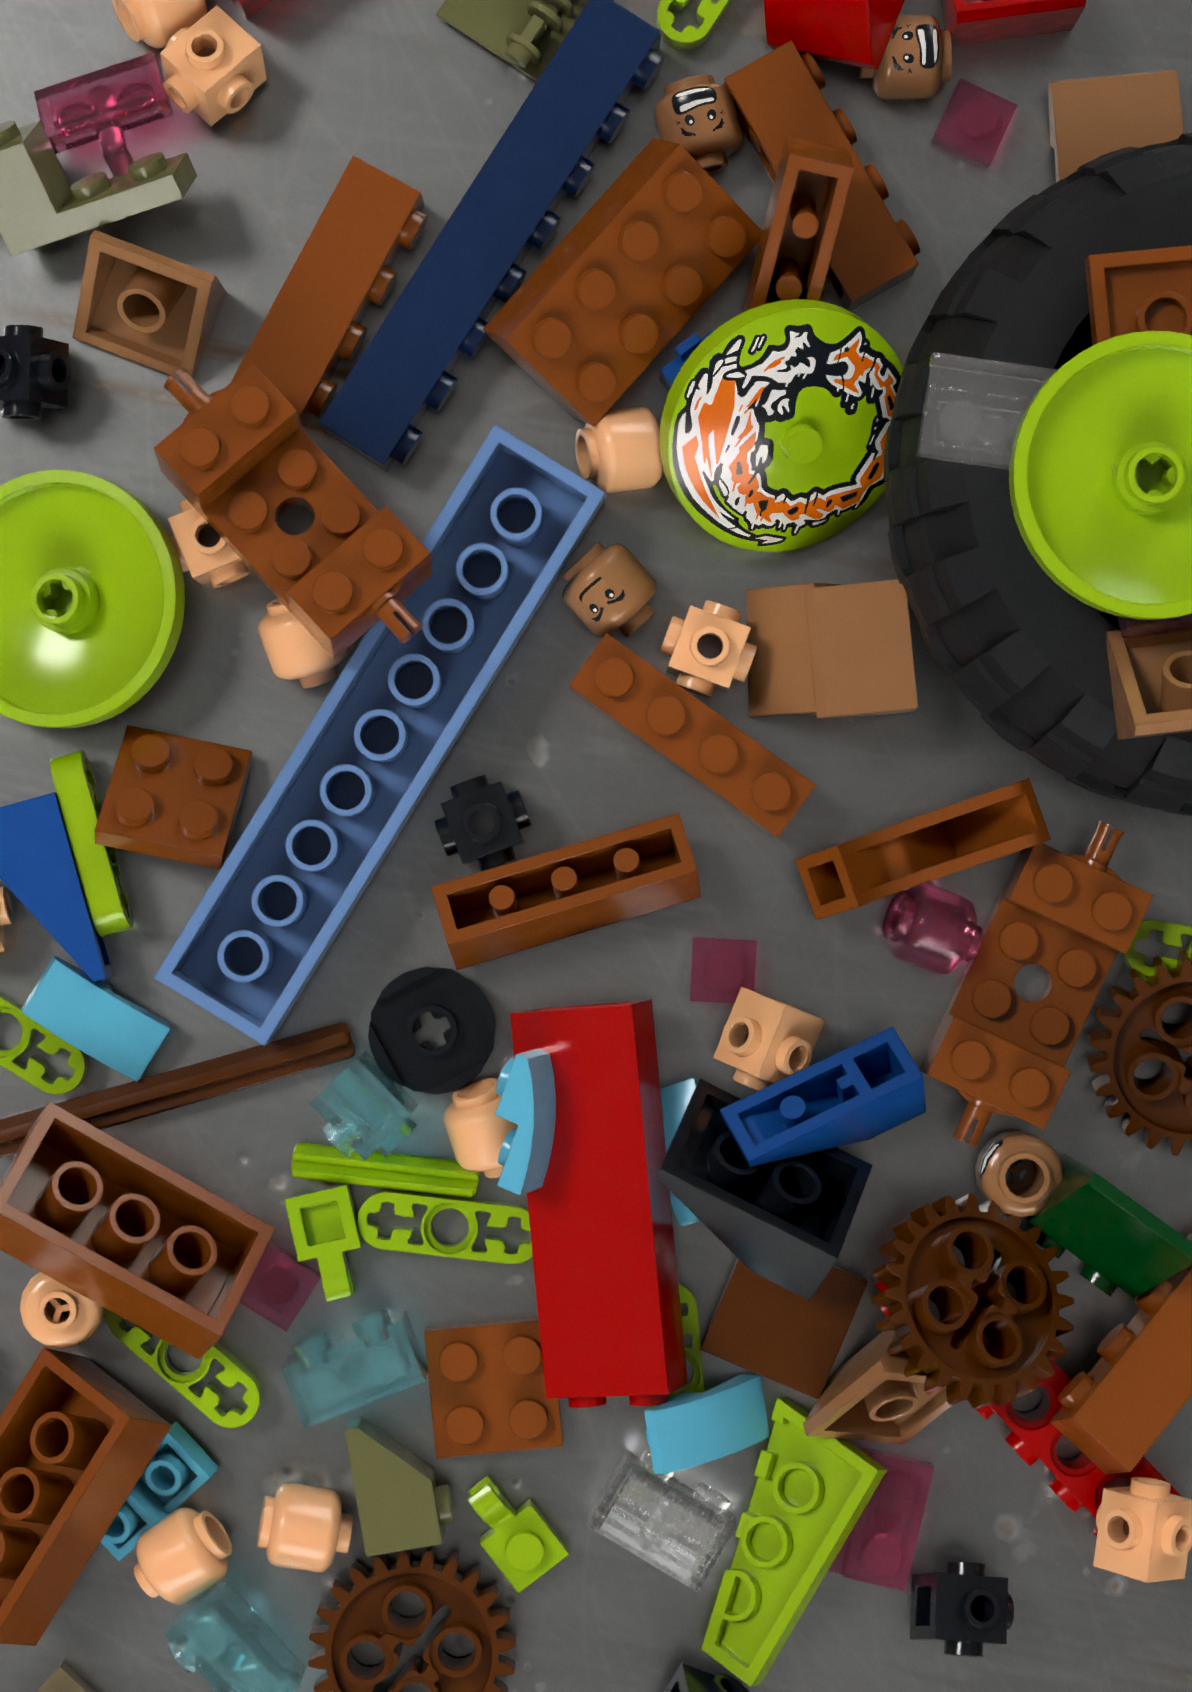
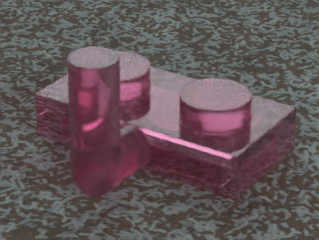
M155 52L34 91L40 122L55 154L99 140L103 158L113 177L128 173V166L134 162L127 148L123 132L173 116L169 96L163 87L165 82L163 71Z

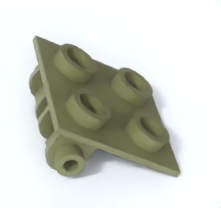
M445 0L436 16L533 80L538 81L589 0Z

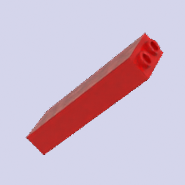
M652 999L535 1008L510 1013L514 1059L518 1053L538 1048L550 1053L555 1081L556 1121L550 1161L542 1187L527 1193L546 1399L568 1398L569 1407L590 1408L605 1405L607 1397L629 1396V1404L632 1406H650L665 1403L668 1401L667 1395L686 1384L688 1380L670 1190L656 1177L666 1155Z

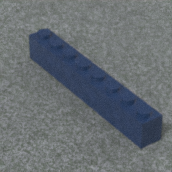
M589 0L318 422L323 432L385 472L389 471L395 460L402 465L409 460L424 434L416 427L429 407L436 411L443 407L457 384L458 379L451 375L464 353L473 358L487 339L488 334L483 328L488 324L485 320L498 300L506 303L521 286L527 274V271L520 267L533 246L543 250L555 233L561 221V217L554 213L567 192L576 197L589 180L596 166L595 163L588 160L601 139L611 143L620 132L630 113V110L623 106L636 85L645 90L660 69L664 56L658 53L661 41V31L613 0Z

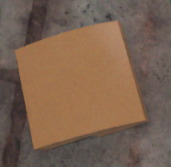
M1175 69L1048 82L1050 146L1055 150L1056 182L1076 172L1080 166L1103 154L1129 146L1142 148L1148 145L1166 143L1178 139L1181 134H1184L1180 89Z

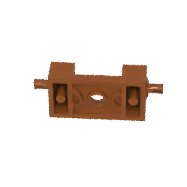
M252 364L224 389L215 391L210 395L199 386L185 368L175 372L177 380L171 375L165 382L164 388L189 413L177 429L154 447L161 472L333 659L337 658L379 620L391 630L401 644L411 640L410 632L415 636L421 630L423 624L406 609L401 601L432 575L430 552L387 506L378 511L300 427L296 408L255 364ZM291 505L305 506L315 516L312 526L306 532L299 535L287 534L277 525V519L281 511Z
M1098 822V827L1084 856L1065 854L1043 843L1021 850L919 1068L926 1075L954 1087L965 1100L969 1101L952 1137L962 1142L965 1141L975 1148L978 1147V1142L992 1113L1016 1116L1043 1130L1045 1129L1071 1073L1064 1066L1117 953L1127 954L1154 896L1123 881L1108 867L1124 832L1118 828H1111L1112 826L1107 823ZM1029 964H1037L1042 967L1048 976L1049 982L1045 994L1034 1001L1023 1000L1017 994L1014 987V979L1017 972Z

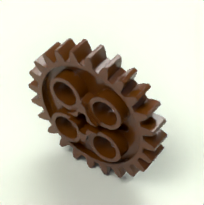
M1185 950L1179 952L1177 968L1169 970L1159 956L1153 957L1155 975L1148 979L1135 968L1129 970L1135 987L1128 992L1121 987L1112 985L1110 991L1118 1005L1117 1008L1097 1007L1095 1011L1098 1020L1107 1027V1030L1088 1032L1091 1046L1101 1050V1052L1088 1056L1087 1063L1091 1072L1102 1074L1092 1081L1096 1096L1111 1095L1104 1103L1108 1117L1114 1118L1125 1113L1121 1125L1128 1137L1144 1126L1143 1138L1147 1148L1153 1149L1163 1136L1167 1137L1168 1145L1174 1156L1179 1155L1185 1140L1192 1141V1055L1186 1062H1183L1178 1050L1181 1049L1192 1053V1012L1186 1020L1177 1024L1165 1023L1161 1019L1164 1011L1174 1003L1184 1002L1192 1005V963ZM1143 1030H1151L1158 1033L1165 1041L1149 1037L1142 1038L1140 1034ZM1158 1059L1165 1063L1164 1069L1154 1078L1140 1079L1134 1076L1137 1066L1145 1060Z
M969 1193L956 1201L948 1195L932 1203V1207L926 1204L911 1212V1219L908 1218L893 1227L892 1230L897 1239L887 1242L879 1249L883 1256L891 1263H886L872 1272V1276L887 1285V1290L871 1297L872 1303L887 1307L889 1312L888 1317L876 1324L877 1330H894L897 1339L887 1349L888 1354L895 1355L906 1351L910 1359L904 1369V1375L909 1377L924 1371L927 1374L924 1392L931 1394L946 1386L947 1402L950 1405L967 1400L969 1397L973 1409L989 1405L992 1401L998 1407L1016 1400V1395L1021 1397L1038 1389L1036 1381L1051 1377L1055 1373L1049 1361L1066 1355L1068 1351L1055 1337L1073 1331L1074 1328L1072 1323L1059 1316V1310L1074 1304V1298L1059 1294L1056 1287L1057 1284L1065 1281L1069 1274L1066 1271H1051L1048 1265L1057 1254V1248L1049 1247L1040 1251L1035 1244L1041 1233L1039 1227L1035 1226L1023 1232L1019 1229L1021 1217L1012 1214H1005L1000 1217V1207L993 1200L986 1201L978 1206L977 1199L973 1193ZM953 1245L961 1251L965 1267L957 1261ZM995 1255L996 1261L992 1270H990ZM1007 1280L1016 1290L1017 1301L1008 1291ZM929 1299L936 1304L940 1312V1322L932 1316L929 1310ZM957 1330V1333H956V1335H955L954 1342H953V1348H952L950 1342H951V1339H952V1336H953L954 1332ZM983 1334L992 1344L993 1357L986 1351L983 1345Z
M433 1546L426 1547L421 1561H413L410 1550L399 1551L397 1562L391 1564L385 1554L373 1556L374 1570L372 1572H369L363 1565L355 1561L350 1568V1575L354 1585L351 1586L344 1581L335 1579L330 1591L339 1604L321 1601L316 1612L321 1619L330 1625L314 1626L309 1635V1640L325 1648L310 1654L308 1666L316 1669H327V1672L316 1680L314 1691L375 1692V1686L391 1673L398 1664L403 1644L409 1647L412 1646L427 1628L436 1612L442 1606H448L451 1609V1613L427 1637L423 1656L421 1657L417 1654L411 1656L386 1692H400L404 1686L411 1683H421L432 1692H508V1686L496 1676L514 1674L515 1660L499 1654L516 1647V1634L498 1631L499 1628L510 1621V1609L498 1608L491 1610L490 1606L498 1597L499 1588L497 1585L486 1587L480 1591L476 1588L481 1572L479 1566L473 1567L463 1576L457 1573L459 1554L453 1552L447 1558L443 1566L435 1563ZM411 1592L418 1595L424 1601L426 1610L418 1617L404 1618L393 1609L391 1600L397 1594ZM460 1633L472 1640L475 1650L468 1657L461 1659L452 1658L443 1651L440 1642L447 1635ZM361 1642H372L383 1651L385 1660L377 1666L364 1667L354 1660L351 1648Z

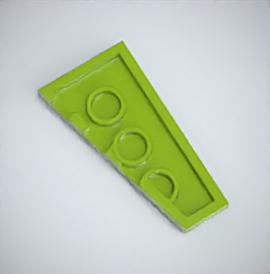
M779 1397L776 1400L771 1420L775 1421L767 1449L761 1450L754 1473V1476L758 1477L752 1499L748 1511L742 1512L735 1537L739 1538L732 1565L729 1570L724 1572L701 1648L749 1687L761 1685L888 1470L846 1439L806 1436L803 1423L808 1417L809 1412L788 1397Z

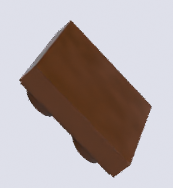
M737 1258L701 1342L700 1350L815 1399H819L868 1281L866 1278L833 1265L809 1301L752 1272Z

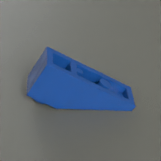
M53 792L0 807V879L93 982L115 977L105 936L101 937L98 934L91 918L57 793Z
M892 1026L720 1109V1112L749 1166L752 1167L870 1140L925 1113L924 1076Z

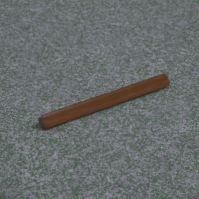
M339 1022L272 1041L265 1046L258 1045L139 1079L138 1082L132 1081L55 1103V1105L102 1130L350 1059L355 1055V1043L347 1023ZM45 1107L0 1119V1159L17 1153L29 1129Z

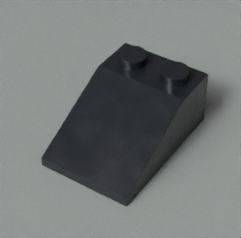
M700 1079L656 1177L747 1268L810 1301L839 1257L873 1165L835 1147L750 1167L720 1112V1109L741 1099Z

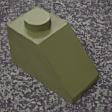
M362 1416L349 1418L344 1431L366 1557L443 1544L445 1535L444 1524L454 1523V1510L449 1485L438 1486L433 1466Z

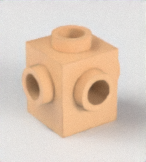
M217 5L191 27H183L170 38L165 49L160 52L166 77L163 87L169 98L181 111L189 114L193 110L211 127L227 113L233 114L242 109L252 97L254 90L267 80L261 44Z
M187 499L179 503L182 513L167 519L174 533L170 537L177 550L182 572L190 571L192 578L202 585L211 581L213 588L230 584L247 576L249 572L246 566L248 565L222 537L218 544L213 547H204L200 544L199 532L211 527V525Z
M706 600L703 609L690 605L685 620L675 616L672 617L660 652L672 656L666 672L678 676L676 684L687 691L711 698L714 689L726 693L732 679L745 682L757 646L746 642L751 627L739 623L742 615L741 612L720 603ZM705 635L716 636L722 644L721 654L711 659L703 657L697 648L698 640Z
M741 986L728 1021L723 1028L722 1036L713 1058L737 1068L732 1080L755 1090H762L772 1085V1083H776L809 1066L812 1052L825 1019Z
M1132 1477L1130 1486L1103 1488L1102 1502L1096 1514L1098 1532L1093 1566L1146 1583L1185 1579L1188 1552L1192 1547V1499L1170 1494V1483L1147 1477Z

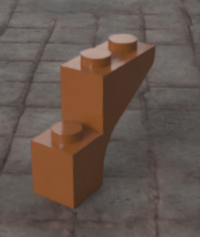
M1030 778L840 842L797 858L795 861L815 918L818 920L858 908L919 884L1050 840L1051 837Z

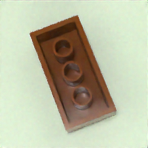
M653 138L488 322L483 330L568 414L594 427L758 244L762 230L681 144Z
M50 1101L29 1129L0 1181V1250L198 1360L222 1337L275 1230L274 1227Z
M43 1347L0 1416V1644L37 1645L172 1427L171 1424L85 1356Z

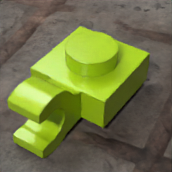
M349 1184L284 1199L298 1262L317 1258L327 1302L352 1296L355 1293V1288L345 1251L361 1248L363 1244L358 1230L357 1217Z
M489 1475L468 1490V1493L471 1495L468 1498L469 1503L482 1520L491 1527L490 1530L480 1536V1544L518 1593L569 1555L567 1545L531 1499L515 1510Z

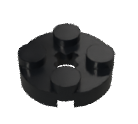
M419 967L401 974L382 990L371 1012L368 1033L369 1045L376 1063L390 1080L413 1091L437 1095L444 1094L465 1086L482 1071L494 1049L496 1018L490 1000L474 980L462 975L453 968ZM430 1012L435 1019L447 1018L451 1027L443 1033L446 1041L443 1046L435 1048L430 1040L420 1043L416 1039L415 1032L422 1027L420 1015Z

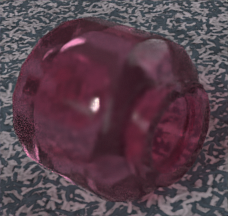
M922 883L911 887L908 891L898 892L886 910L882 927L883 936L888 939L890 951L896 959L938 975L953 972L960 966L963 960L966 962L972 960L979 950L983 935L982 927L977 925L975 906L968 898L930 883Z

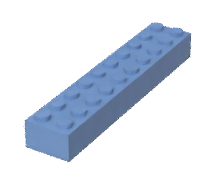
M493 426L421 543L431 554L432 575L403 599L401 603L423 624V627L415 636L410 632L411 640L405 644H401L399 639L381 620L366 632L154 976L155 979L265 1046L273 1041L605 502L606 492L499 426Z

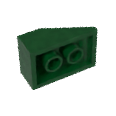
M1066 1154L1060 1160L1062 1163L1063 1179L1037 1215L1023 1217L1034 1227L1037 1226L1041 1229L1040 1236L1036 1242L1044 1249L1056 1247L1058 1252L1055 1257L1058 1259L1066 1249L1086 1263L1079 1274L1110 1297L1119 1287L1135 1298L1192 1265L1191 1241L1096 1172Z

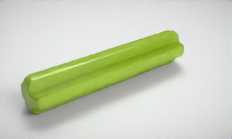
M302 1142L294 1147L291 1162V1172L295 1178L472 1198L476 1195L480 1172L465 1170L459 1165L457 1160Z

